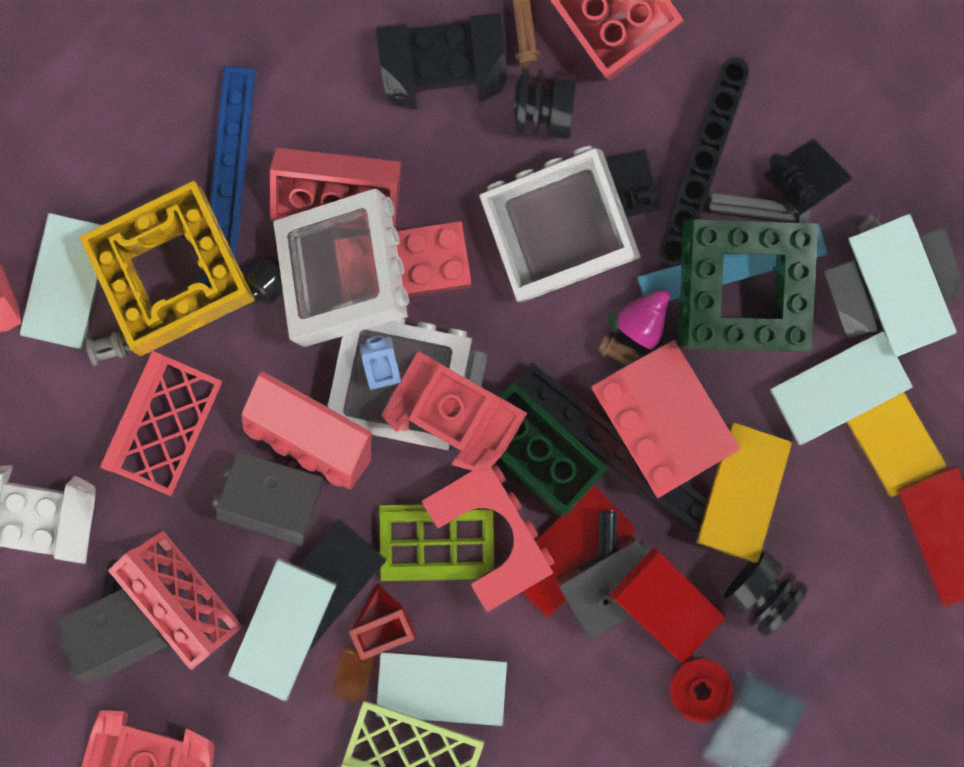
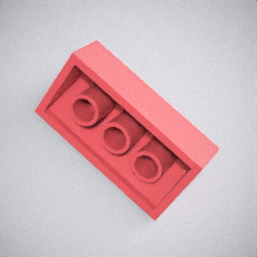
M276 148L270 168V220H279L376 188L386 197H389L394 205L395 214L392 216L393 227H395L400 191L401 162ZM367 212L324 225V227L370 232Z
M261 371L242 413L243 430L256 441L261 439L270 444L278 454L293 457L305 469L309 471L316 470L323 474L333 485L338 487L344 486L351 490L371 461L372 432Z

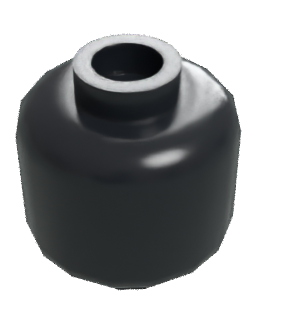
M261 258L244 274V278L255 299L254 303L258 304L261 300L266 304H272L283 294L279 260L276 258Z

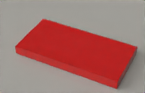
M953 466L896 490L941 605L945 608L964 600V482L958 467Z
M595 485L590 488L565 517L561 519L558 517L535 540L539 549L546 547L555 563L550 566L553 573L522 592L547 618L566 601L555 579L598 554L599 511L610 509L617 512V543L631 536L637 530Z
M655 547L647 553L609 594L682 664L726 618Z

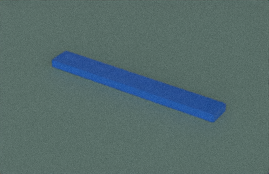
M224 66L210 206L237 261L256 69ZM202 271L201 283L210 288L212 285L208 276ZM231 312L222 317H231Z

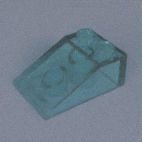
M744 671L734 689V696L729 709L721 715L701 756L721 767H771L792 736L807 705L792 695Z

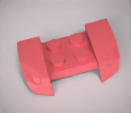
M418 351L381 416L396 432L407 431L412 423L418 425L461 450V453L454 459L452 465L482 472L489 470L504 453L527 413Z
M100 710L97 713L82 763V767H212L215 745L210 740L190 729H186L184 740L127 725L128 712Z

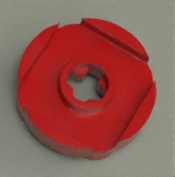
M694 658L686 660L683 664L681 663L674 671L669 683V695L673 706L684 718L696 723H708L729 709L734 696V687L728 673L719 663L708 658ZM703 681L705 682V687L710 689L709 694H703L702 699L696 698L697 693L693 691V687Z

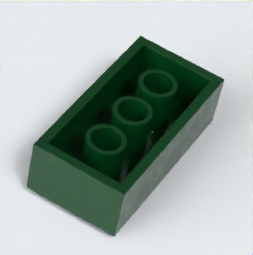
M513 382L500 398L525 411L527 414L507 449L497 461L561 519L572 510L608 468Z

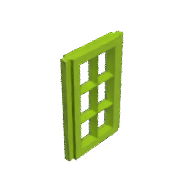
M424 504L380 505V553L387 558L386 562L381 566V581L477 579L494 569L492 509H472L450 521V539H424V522H434ZM457 521H482V538H457ZM391 522H417V539L392 540ZM483 544V562H457V545ZM424 545H450L451 562L424 563ZM392 546H417L418 563H392Z

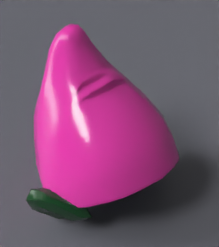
M659 290L635 299L617 314L615 311H610L608 314L610 328L616 334L620 329L631 339L639 343L642 348H646V351L654 350L663 343L661 337L664 330L670 292Z

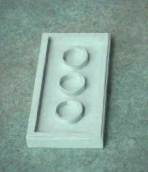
M48 213L20 330L21 336L83 350L99 280L79 237L102 225Z
M910 214L903 215L848 238L895 357L957 333Z
M884 331L769 390L798 445H802L913 388L899 359L894 356Z
M279 558L228 676L283 701H287L337 584Z
M382 652L380 656L377 704L421 720L502 726L507 661Z

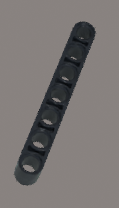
M740 57L728 58L717 73L657 249L658 259L665 266L673 267L682 262L683 229L676 225L675 216L685 214L689 219L700 220L749 76V66ZM726 69H737L741 76L740 79L736 81L729 79L726 76ZM725 97L728 99L731 105L730 109H719L715 102L716 98ZM714 126L718 128L721 134L720 139L712 140L708 138L705 132L706 127ZM700 155L706 156L710 160V168L706 170L700 169L696 165L695 157ZM687 185L697 186L700 189V198H689L685 193V187ZM669 243L676 244L680 248V257L676 259L669 258L665 254V246Z

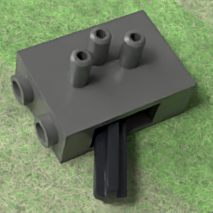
M610 509L601 510L598 513V554L555 579L590 640L631 617L609 594L650 551L643 540L638 542L632 535L617 543V512Z

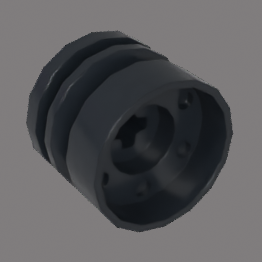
M522 67V73L515 88L513 108L516 134L524 135L525 121H533L531 136H536L540 123L543 122L547 123L549 138L569 140L574 107L576 73L555 71L551 85L544 83L543 69H538L537 83H529L530 68Z
M766 550L761 552L757 563L750 561L741 570L722 597V600L738 614L752 607L753 609L749 614L747 622L751 626L758 624L757 631L764 637L770 635L789 620L808 590V587L801 580L794 583L796 576L791 572L777 579L783 565Z

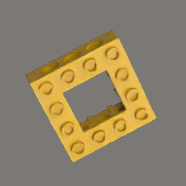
M195 180L79 237L130 350L139 356H143L255 301L207 197ZM184 234L186 239L193 245L200 259L197 263L207 274L212 287L209 288L203 283H195L188 286L189 290L169 300L162 299L152 306L131 259Z

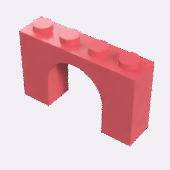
M497 464L487 471H471L422 500L437 528L476 508H488L497 511L511 525L514 540L512 550L507 559L496 568L471 582V586L486 612L551 575L553 571L550 566L555 563L547 548L539 549L534 541V538L539 535L531 521L528 519L523 522L517 511L522 509V506L514 492L507 495L501 485L506 479Z

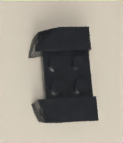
M501 13L469 16L468 22L407 28V23L376 27L385 93L393 105L417 110L415 91L477 84L479 103L502 92L506 81V56Z

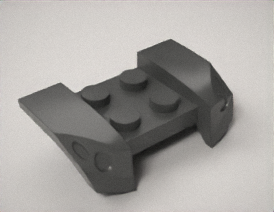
M943 227L921 235L919 238L945 304L958 296L961 288L958 265L947 233ZM856 259L823 271L848 337L873 335V332L877 331L875 319H878L879 316Z

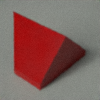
M378 583L354 626L349 631L361 661L417 638L405 608Z

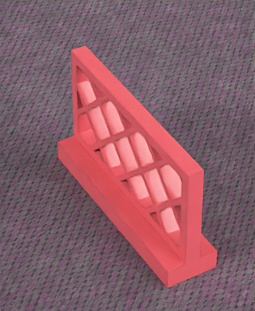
M152 351L100 468L115 472L172 496L223 381L156 351ZM169 364L181 370L185 382L167 389L163 374ZM185 372L194 375L197 378L188 381ZM203 379L214 384L209 397L196 401L190 386L191 383ZM161 381L164 390L155 393ZM187 386L193 403L175 409L169 392ZM165 393L172 411L154 417L150 407L151 400ZM206 402L201 413L198 404ZM195 406L199 420L195 426L183 430L177 412ZM148 410L151 419L142 422ZM174 414L180 431L162 438L156 420ZM152 422L159 440L141 446L137 436L138 429ZM193 431L188 442L185 433ZM182 435L186 445L184 453L170 458L164 441ZM135 439L138 448L129 451L133 443V440ZM161 443L167 460L149 466L143 449ZM138 451L146 467L135 473L121 468L126 456ZM181 459L175 471L172 462ZM169 464L173 474L169 487L156 483L151 470ZM148 472L150 480L140 476V474Z
M161 531L136 549L127 552L108 570L190 670L195 668L243 628V625L164 531ZM157 543L167 552V557L157 554ZM143 559L149 560V567ZM158 563L168 566V575L158 572ZM177 569L187 576V581L177 578ZM163 583L169 585L170 592H169L168 589L163 585ZM178 588L188 590L189 600L179 597ZM197 594L203 595L207 600V605L198 603ZM183 607L190 609V616L183 609ZM199 612L209 616V624L199 621ZM217 618L223 619L230 630L218 627ZM203 632L210 634L211 641Z

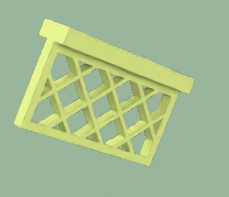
M364 700L341 767H386L382 757L396 750L401 755L405 764L404 767H415L427 760L431 767H436L432 758L447 750L456 765L455 767H466L468 765L469 767H476L484 741ZM367 710L379 713L385 726L369 733L364 722ZM387 716L396 720L390 723ZM401 722L410 724L415 736L399 743L392 727ZM361 727H362V729H363L365 735L362 736V737H360V738H358L359 733H360V730H361ZM417 727L425 729L426 731L419 733ZM388 729L395 746L379 753L372 737ZM432 732L440 734L446 746L429 753L422 737ZM447 737L455 739L456 741L449 743ZM368 739L375 756L365 761L352 757L355 745ZM418 740L426 756L409 763L402 747ZM461 743L475 746L472 758L460 764L452 748ZM378 760L380 766L373 764L372 762Z

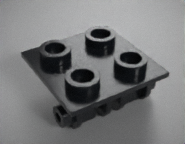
M815 139L789 157H786L784 154L775 153L769 160L771 169L764 173L765 178L801 215L853 179Z
M646 149L605 158L626 218L660 210L658 202L659 191L657 186H654ZM586 170L599 224L610 222L611 220L595 175L591 170Z

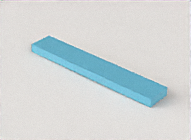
M819 224L817 258L827 255ZM724 253L722 286L773 271V266H776V255ZM681 265L637 278L642 296L659 290H666L671 294L669 301L680 298Z

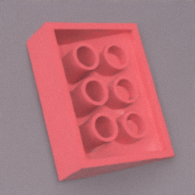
M551 0L608 81L635 63L684 21L670 0Z
M675 340L591 387L657 498L740 450L739 445Z

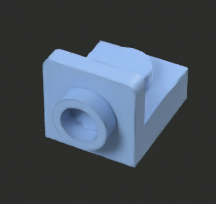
M373 336L360 344L361 356L370 390L401 383L391 337Z

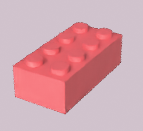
M462 221L397 231L399 236L397 252L404 266V274L401 277L408 297L472 288ZM371 235L336 240L347 306L376 298L379 295V285Z

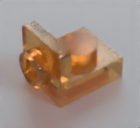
M343 648L334 684V694L339 695L340 699L347 702L364 701L374 656L361 661L357 651Z

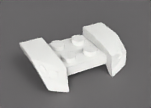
M13 465L0 466V546L54 555V559L86 564L95 503V486L75 475L66 484L65 491L11 483L8 480Z

